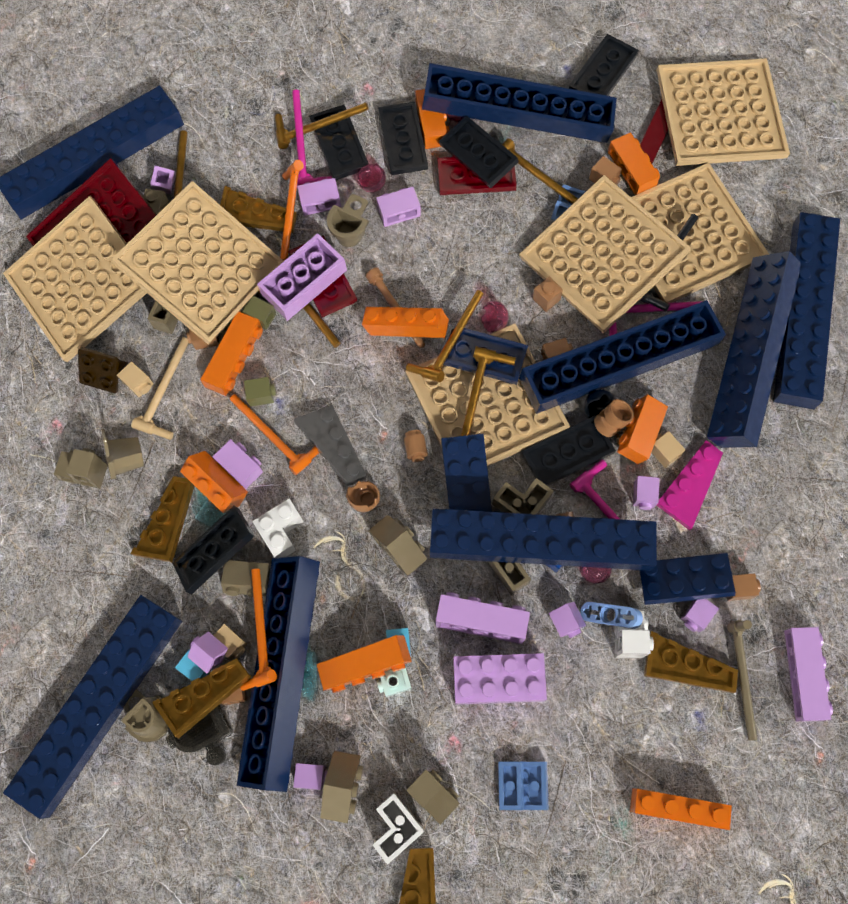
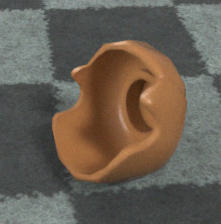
M358 481L353 487H348L346 498L353 509L364 513L371 511L379 504L380 492L373 483Z

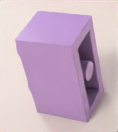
M326 178L321 181L308 182L297 186L304 216L329 211L333 205L341 207L335 178Z
M414 187L402 188L397 192L385 193L376 198L377 208L384 227L421 216V207Z
M230 439L212 457L238 483L247 489L263 473L260 468L261 462L253 455L249 457L245 453L247 449L240 442L235 444Z

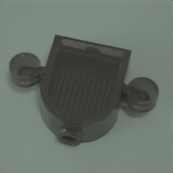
M219 704L179 739L174 736L168 727L169 736L166 737V741L171 749L176 747L183 752L198 753L207 750L206 759L208 763L217 766L225 761L226 752L223 748L216 747L215 744L234 732Z

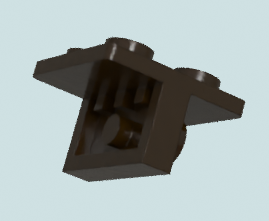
M81 347L78 350L79 382L116 394L118 392L119 379L117 374L128 365V362L122 361L115 356Z

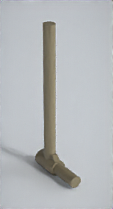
M737 620L728 623L727 630L733 635L748 740H758L742 637L743 632L752 627V623L749 620Z

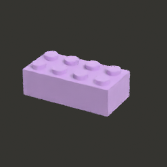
M317 233L257 285L261 295L288 321L347 271L345 259Z
M446 592V595L441 594L436 627L523 644L526 639L530 612L525 611V608L513 605L512 608L503 607L501 602L490 601V604L482 603L480 598L468 597L467 600L459 598V595L456 593Z
M544 653L453 657L455 705L544 702L547 700Z

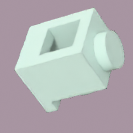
M406 668L396 672H392V670L387 671L385 676L376 680L379 692H384L386 697L412 689ZM392 677L397 679V684L394 686L389 684V679Z

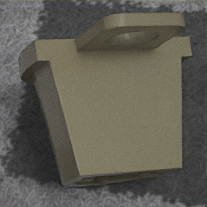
M352 194L343 208L333 205L327 216V227L330 233L336 237L339 244L345 247L357 245L364 236L365 228L369 223L367 219L361 217L368 206V201L358 195ZM359 201L362 206L360 209L354 210L350 207L351 203Z
M101 429L111 480L116 479V475L144 466L138 437L108 440L105 429Z
M135 690L123 708L127 714L121 721L126 725L125 729L138 741H158L170 729L152 703L158 698L162 699V697L158 694L156 697H144L140 691ZM133 697H138L140 701L130 709L129 701Z

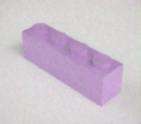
M819 627L787 629L784 633L796 722L831 720L833 707L828 699L830 686L828 679L825 678L826 659L822 656L823 637L819 633Z

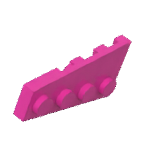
M706 440L662 495L656 506L688 530H691L723 452Z

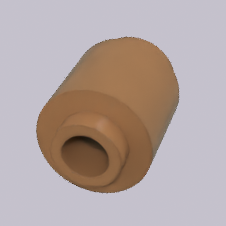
M420 430L406 432L404 443L407 459L412 460V462L423 461L424 457L428 455L424 435Z

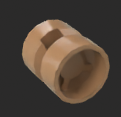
M616 399L595 417L594 424L602 435L613 437L633 420L634 413L628 403L621 399Z

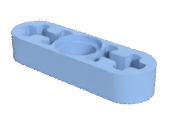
M586 602L582 605L580 611L583 620L604 625L636 629L643 621L642 613L638 609L626 606ZM610 609L615 611V618L612 621L607 619V613ZM590 610L600 611V614H599V615H593V614L590 615V614H589V611H590ZM623 615L634 616V620H626L622 618Z

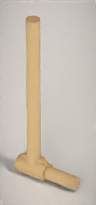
M182 337L145 415L135 417L132 421V428L169 440L173 438L174 433L157 427L152 417L189 343L187 338Z

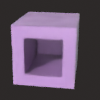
M155 166L151 188L171 195L175 181V171Z
M637 476L634 481L633 506H639V509L651 510L659 502V478Z
M707 599L694 600L681 620L685 622L684 625L691 631L701 632L707 627L719 608Z
M575 602L567 603L549 613L560 637L568 635L569 638H573L581 634L580 629L586 626Z
M207 632L203 636H197L193 639L187 657L205 673H209L222 663L228 648L211 633Z
M296 763L293 788L323 790L328 772L326 766Z

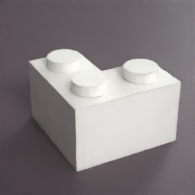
M287 499L252 521L274 558L287 557L296 551L286 533L303 523V520L290 499Z
M640 611L643 621L638 628L631 629L614 626L615 658H644L651 654L650 650L654 648L653 637H650L648 618L644 617V611ZM623 615L622 619L634 620V616Z
M396 793L391 795L376 809L390 827L373 844V847L387 865L425 831Z

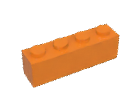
M366 307L362 326L371 336L445 338L449 319L442 308Z
M241 312L234 316L200 379L205 388L227 396L228 392L233 390L238 373L240 374L243 371L247 356L252 354L256 339H259L262 335L263 329L259 319Z
M395 635L316 665L323 691L332 690L333 693L345 690V685L352 683V686H357L365 683V678L372 676V679L385 676V671L392 669V672L405 669V664L412 662L404 635Z
M632 788L630 812L730 830L732 805Z

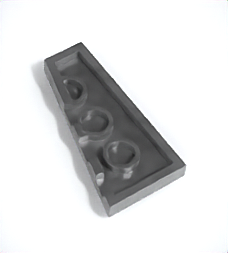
M333 405L294 419V423L302 429L307 439L312 441L317 447L318 452L327 459L332 469L347 486L366 479L367 475Z

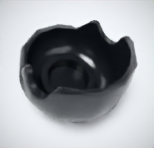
M594 390L586 397L584 412L588 418L597 416L616 398L609 391Z

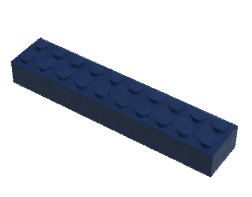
M429 63L422 110L460 117L467 115L471 119L608 143L614 130L617 97Z
M159 85L0 176V190L12 209L22 220L82 185L110 158L116 164L120 163L183 126V120L176 106Z
M800 212L793 223L790 252L801 262V268L777 363L773 402L814 410L823 402L840 218Z
M790 251L753 257L707 433V438L719 448L757 447L801 268V262Z
M706 300L524 367L519 379L535 413L538 414L588 395L594 390L604 389L717 346L726 336V333L709 302Z
M433 509L430 558L651 571L657 566L656 521Z
M302 556L272 558L264 607L268 667H271L276 672L277 679L264 686L253 687L251 690L236 786L287 792L320 561ZM258 651L254 675H256L257 671L259 670Z
M140 594L3 794L37 818H50L183 621Z

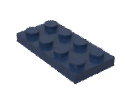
M449 324L441 351L456 327L455 325ZM464 328L443 365L476 374L478 362L473 357L475 347L494 350L499 354L516 357L515 364L513 366L497 361L486 364L484 376L517 385L528 345Z
M484 434L441 438L449 510L492 512Z
M728 553L657 560V566L653 570H640L645 605L731 597L736 594Z

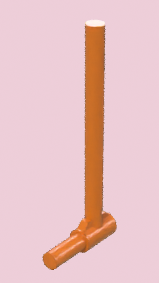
M295 160L282 174L284 180L290 178L280 258L283 261L288 258L298 174L304 167L301 160Z
M236 394L230 397V401L291 460L289 462V469L293 474H299L319 454L317 447L314 446L308 453L296 455Z
M260 569L251 570L259 670L253 678L240 687L243 691L253 687L264 686L277 679L276 672L271 667H268Z

